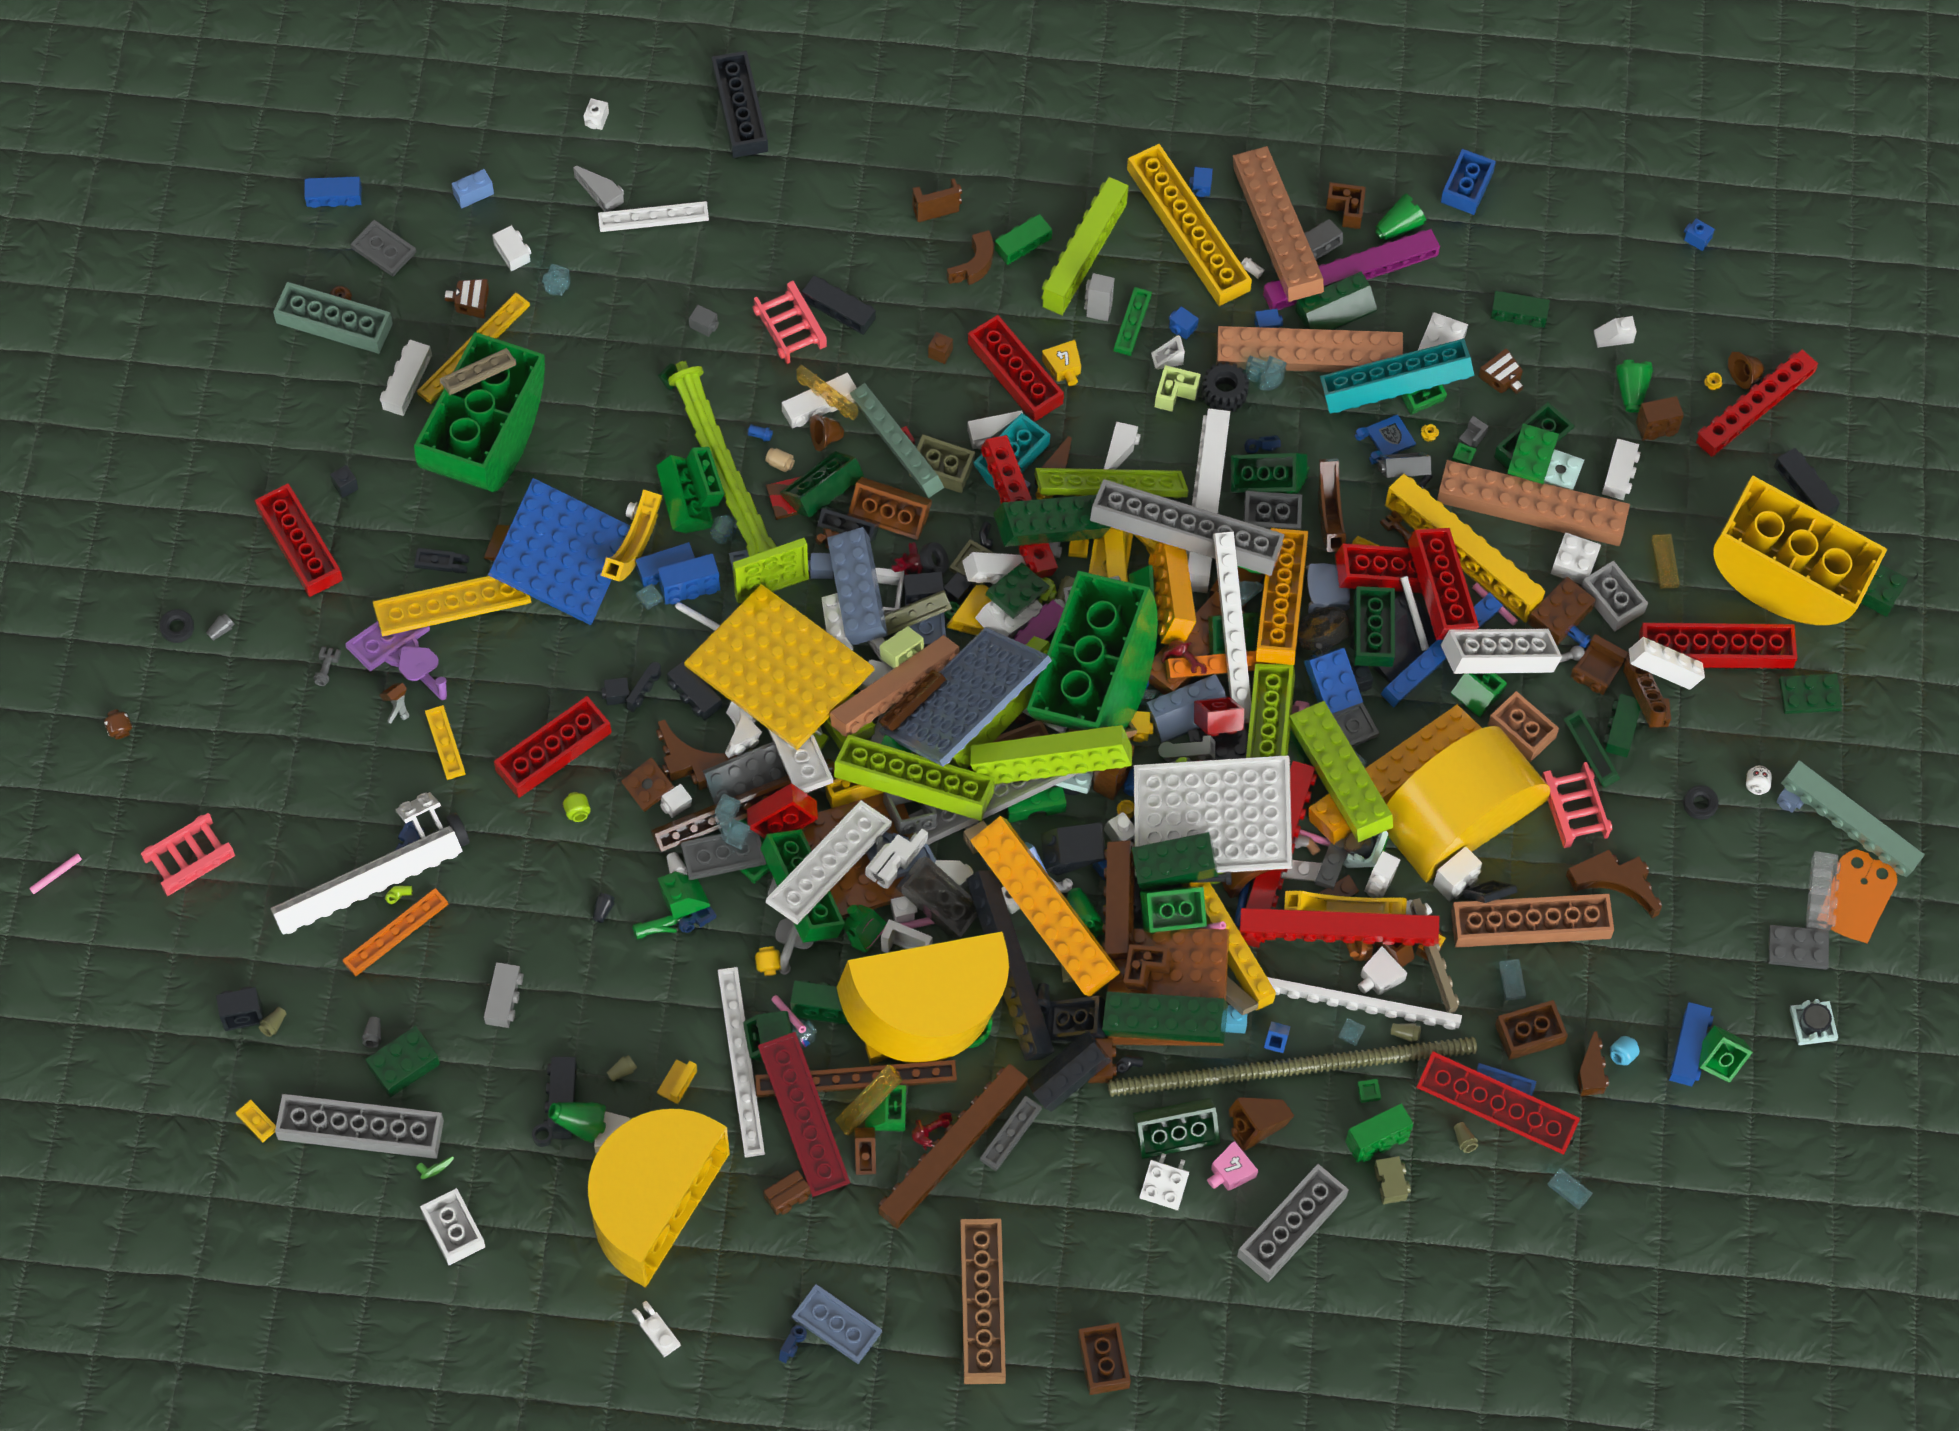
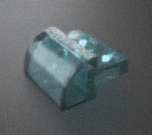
M1249 356L1246 365L1247 378L1253 382H1260V390H1273L1283 382L1287 362L1269 356L1267 362Z

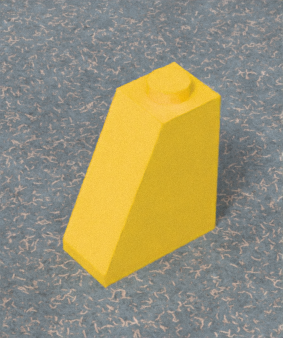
M976 585L948 622L947 628L977 636L984 627L975 617L986 604L992 601L985 595L989 588L985 585Z

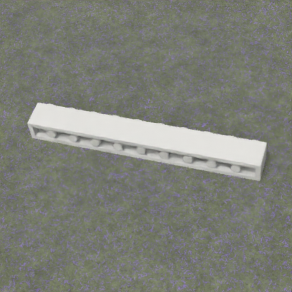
M448 826L270 909L282 934H290L295 932L298 927L310 925L320 917L330 916L333 911L347 908L351 903L357 900H364L374 892L384 891L391 884L401 883L405 878L411 875H418L428 867L438 866L445 859H453L458 856V853L463 851L455 832Z

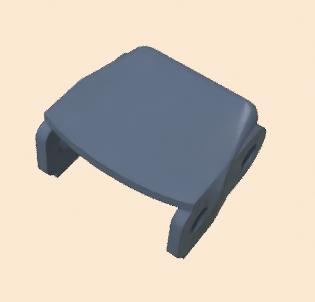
M1321 563L1310 564L1305 567V576L1307 577L1308 592L1311 599L1308 605V613H1311V615L1346 611L1350 608L1349 588H1339L1337 565Z

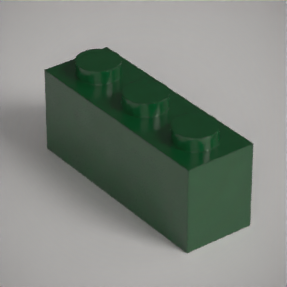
M1495 291L1490 319L1545 328L1550 300Z
M1620 694L1619 699L1614 700L1611 710L1615 711L1614 717L1610 716L1607 725L1611 729L1609 733L1605 734L1603 744L1606 745L1605 752L1627 758L1641 709L1636 698Z

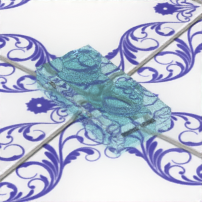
M1519 959L1500 961L1499 968L1506 1001L1525 999L1526 992Z
M1561 1168L1548 1183L1550 1188L1578 1210L1583 1207L1593 1194Z

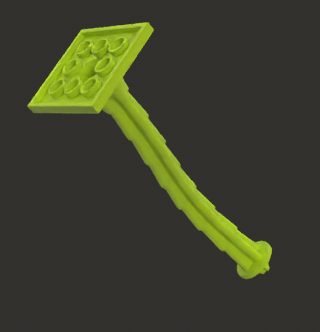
M686 361L676 364L678 372L668 378L669 385L677 387L686 406L685 411L696 431L695 436L700 446L710 447L725 493L726 504L736 519V525L747 543L749 557L732 562L735 598L738 604L744 602L761 584L774 592L808 580V552L805 538L777 547L772 538L768 537L761 515L757 513L751 494L747 492L741 474L735 467L730 450L726 448L720 427L716 425L710 402L706 400L700 376L704 373L701 366L688 368Z

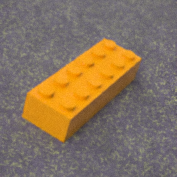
M1157 542L1155 551L1150 555L1148 563L1153 565L1154 594L1159 624L1158 634L1160 635L1161 643L1170 644L1174 640L1185 642L1196 623L1186 550Z

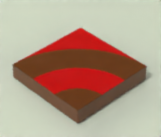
M800 477L766 485L776 520L798 515L797 511L781 496L780 492Z

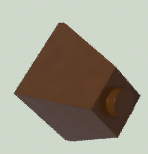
M1240 1097L1229 1108L1230 1117H1233L1234 1127L1231 1128L1232 1136L1242 1151L1251 1148L1279 1131L1294 1117L1291 1109L1281 1099Z

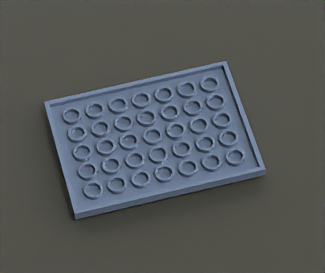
M985 627L939 672L946 678L940 688L935 690L925 702L921 703L914 710L913 714L908 716L898 728L890 731L882 727L879 732L882 736L887 735L893 738L899 745L944 767L1000 711L1005 709L1006 705L1013 698L1017 697L1041 671L1045 670L1052 660L1048 655Z

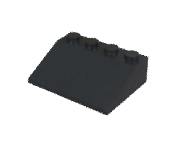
M1404 591L1395 598V659L1393 666H1372L1389 683L1426 651L1421 649ZM1415 599L1427 643L1430 647L1437 641L1429 615ZM1354 635L1352 636L1351 644H1350V647H1351L1353 650H1354Z

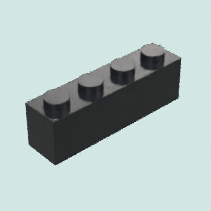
M813 276L802 290V296L807 304L862 335L866 333L876 319L875 309L871 305L860 302L855 296L844 293L842 289L828 284L823 278Z
M1793 448L1777 458L1774 468L1802 503L1828 517L1837 512L1840 505L1837 496L1830 492L1825 481L1818 477L1815 469L1806 462L1801 452Z

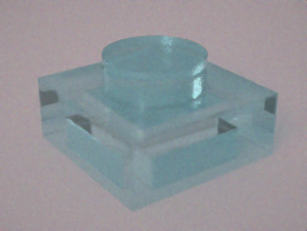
M653 584L636 593L637 598L647 610L663 601V597Z
M1347 1018L1339 1038L1357 1046L1365 1026Z

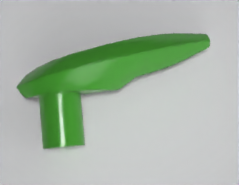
M449 1157L430 1168L420 1163L416 1169L422 1174L421 1179H427L445 1169L454 1157Z

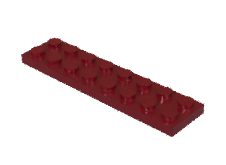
M796 1032L758 1045L812 1197L850 1184Z

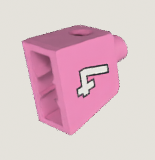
M1234 1141L1212 1163L1211 1170L1214 1175L1209 1177L1207 1181L1213 1189L1223 1184L1229 1191L1256 1178L1258 1169Z

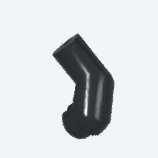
M983 522L979 531L980 545L991 549L993 540L988 539L991 524Z
M1126 1055L1116 1063V1070L1119 1073H1124L1132 1066L1142 1067L1144 1058Z

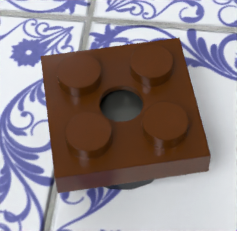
M652 757L621 781L644 812L661 800L662 795L675 788L670 779L665 775V772Z

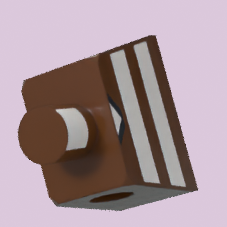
M488 279L458 281L456 291L446 290L445 301L455 302L457 313L485 319L489 292Z
M1507 348L1480 367L1478 377L1499 393H1504L1510 388L1515 394H1518L1524 388L1519 382L1523 371Z

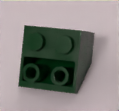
M788 1011L758 1014L743 1021L749 1057L763 1062L758 1045L792 1033Z

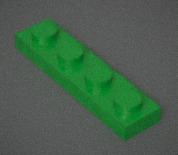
M1134 287L1114 346V352L1132 355L1152 296L1151 291Z

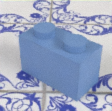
M485 169L451 183L453 195L461 209L494 194L492 181Z

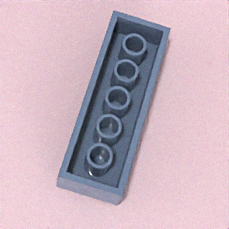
M861 527L827 537L845 637L853 646L888 636L870 537L867 532Z

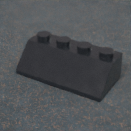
M1087 1030L1028 1080V1084L1042 1106L1052 1112L1112 1060Z

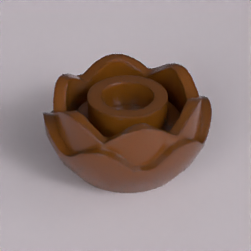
M337 286L329 293L337 297L342 295L340 298L351 301L352 293L344 286Z

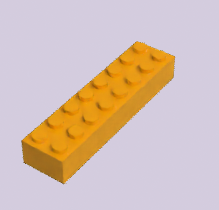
M1271 528L1270 530L1285 535L1272 575L1265 574L1256 662L1294 665L1308 531Z

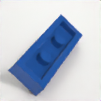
M1479 1063L1477 1072L1530 1096L1533 1095L1537 1081Z

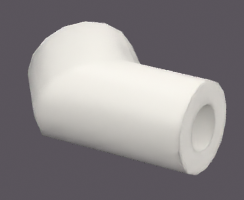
M1065 878L1062 882H1056L1052 879L1061 893L1072 889L1073 882L1070 879Z

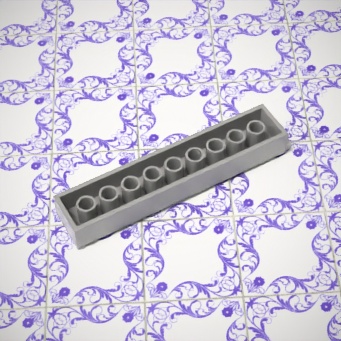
M1103 479L1093 503L1090 521L1214 559H1216L1213 534L1234 532L1237 566L1270 576L1279 557L1285 535Z

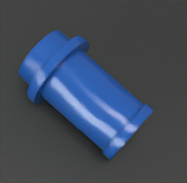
M753 424L750 425L748 430V436L763 439L764 442L770 441L773 430H770L769 427L762 428Z
M1576 626L1570 629L1571 632H1568L1567 635L1580 644L1579 646L1586 649L1590 645L1591 636L1585 635Z

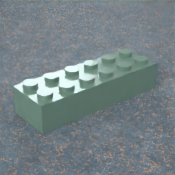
M290 282L286 283L273 312L277 324L378 354L393 324L391 313Z

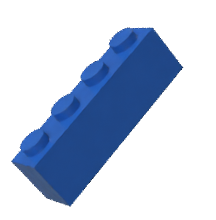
M1688 1002L1669 1081L1691 1087L1695 1080L1699 1081L1701 1069H1698L1702 1043L1708 1034L1706 1033L1707 1027H1711L1714 1016L1710 1015L1712 1008Z

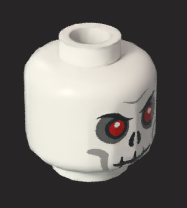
M1755 766L1749 769L1746 778V788L1756 795L1767 793L1771 788L1772 773L1764 766Z

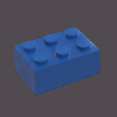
M1462 149L1443 190L1441 203L1475 215L1493 175L1496 161Z
M713 554L658 568L659 585L666 605L676 604L686 599H695L704 594H714L720 590L719 572Z
M1337 648L1304 661L1318 703L1325 701L1331 713L1363 702L1345 648Z

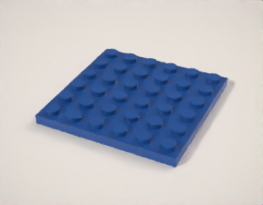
M532 478L488 576L591 625L612 580L601 576L606 557L610 558L618 551L631 526Z

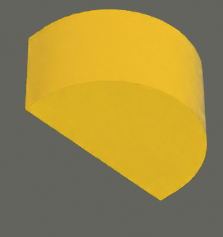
M1752 475L1715 543L1714 559L1724 578L1739 593L1758 606L1793 621L1812 625H1833L1849 619L1858 609L1887 549Z
M1485 727L1464 736L1442 750L1418 769L1397 790L1387 803L1393 816V828L1386 831L1389 833L1391 841L1421 878L1428 882L1436 876L1439 868L1464 847H1467L1471 852L1546 803L1550 795V787L1500 727Z
M1002 932L848 960L836 987L847 1021L857 1035L870 1047L896 1060L910 1063L935 1062L959 1054L972 1045L984 1031L1005 990L1009 961Z
M661 1109L647 1112L630 1119L617 1128L605 1140L594 1158L589 1174L588 1198L598 1242L602 1251L616 1269L645 1288L730 1154L727 1127L703 1114L689 1110Z

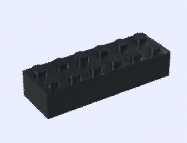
M747 51L713 56L712 69L733 158L768 152V139Z

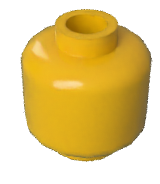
M774 946L759 948V952L755 954L757 971L764 972L765 976L776 975V971L781 969L780 951L775 949Z

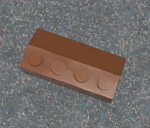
M862 477L856 483L849 513L880 522L879 528L919 540L929 515L932 500Z

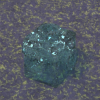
M551 264L548 273L544 274L542 280L545 291L551 295L563 296L564 291L568 290L570 286L569 269Z

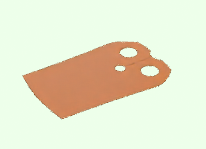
M1857 849L1843 855L1839 860L1829 891L1816 921L1840 935L1868 944L1875 926L1897 885V875L1894 868L1880 860H1873L1869 853ZM1859 857L1863 860L1864 864L1861 868L1857 869L1852 866L1851 860ZM1879 868H1884L1888 871L1886 879L1877 877L1876 871ZM1866 878L1868 883L1862 884L1861 879Z

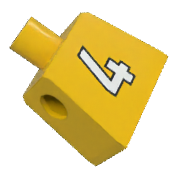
M1075 340L1042 350V362L1055 381L1066 380L1068 386L1078 383L1076 376L1081 374V362Z

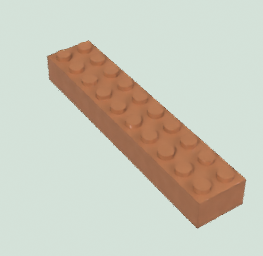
M1268 147L1233 155L1234 172L1288 301L1323 293V276Z
M1218 326L1217 364L1229 362V365L1234 363L1237 365V368L1241 367L1248 370L1338 372L1403 354V332Z
M1449 460L1446 462L1437 498L1438 501L1445 505L1561 533L1566 532L1574 536L1615 546H1620L1630 507L1628 503L1545 483L1541 484L1524 478Z

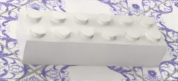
M1549 629L1449 630L1441 644L1454 674L1554 672L1562 658Z

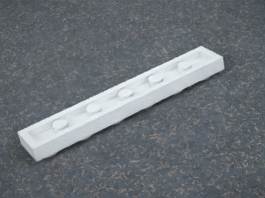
M707 201L598 213L600 232L709 221Z

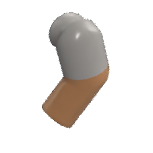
M1299 835L1298 838L1294 837L1293 843L1296 849L1301 846L1307 847L1313 856L1321 851L1311 837Z

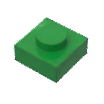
M1459 442L1452 461L1470 465L1476 449Z
M1378 1079L1359 1081L1357 1083L1361 1103L1381 1100Z

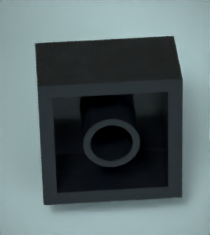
M243 987L238 991H224L216 995L219 1017L225 1031L259 1025L264 1019L262 1004L256 987Z

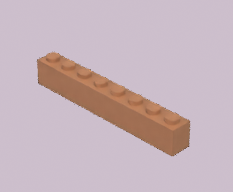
M945 635L941 636L830 712L831 726L846 738L848 735L856 733L864 725L871 723L873 719L897 704L932 669L940 672L959 653V646Z

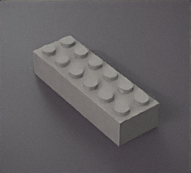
M1317 1164L1239 1248L1237 1257L1268 1283L1347 1198L1349 1189Z

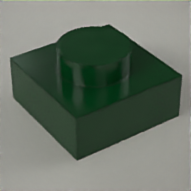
M672 363L658 375L669 390H672L675 386L669 385L668 378L678 372L677 367Z

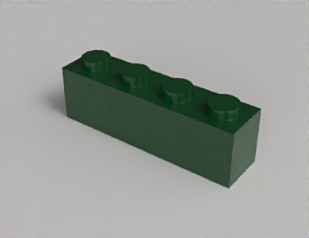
M1581 709L1564 718L1603 788L1620 780L1617 771Z

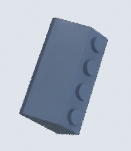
M1215 674L1146 702L1145 712H1150V722L1153 723V728L1161 743L1187 734L1188 730L1200 728L1194 723V701L1223 698L1226 695Z

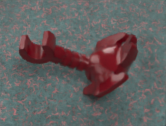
M915 542L909 543L910 555L907 557V553H904L903 557L895 558L896 565L891 566L894 572L904 571L905 575L918 571V574H921L923 567L920 562L917 545Z
M1174 640L1168 645L1162 655V663L1170 655H1183L1192 665V673H1197L1198 666L1201 667V674H1206L1207 672L1206 665L1199 663L1187 651V648L1192 644L1191 642L1186 644L1182 640Z
M949 1112L943 1113L939 1116V1119L927 1124L925 1127L920 1119L915 1120L917 1126L912 1131V1139L916 1143L922 1144L924 1150L927 1151L926 1146H933L931 1139L928 1138L929 1132L939 1127L947 1128L950 1125L949 1121L953 1120L952 1114Z

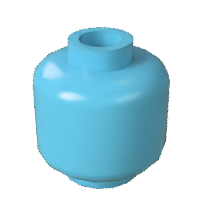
M1628 1036L1620 1037L1610 1047L1611 1059L1616 1064L1623 1066L1629 1065L1640 1052L1636 1040Z

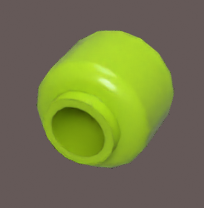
M572 792L563 801L566 816L570 820L581 822L590 814L591 808L588 799L582 793Z

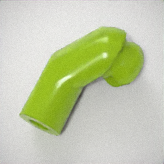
M412 886L392 887L386 894L385 900L389 904H394L402 896H412Z

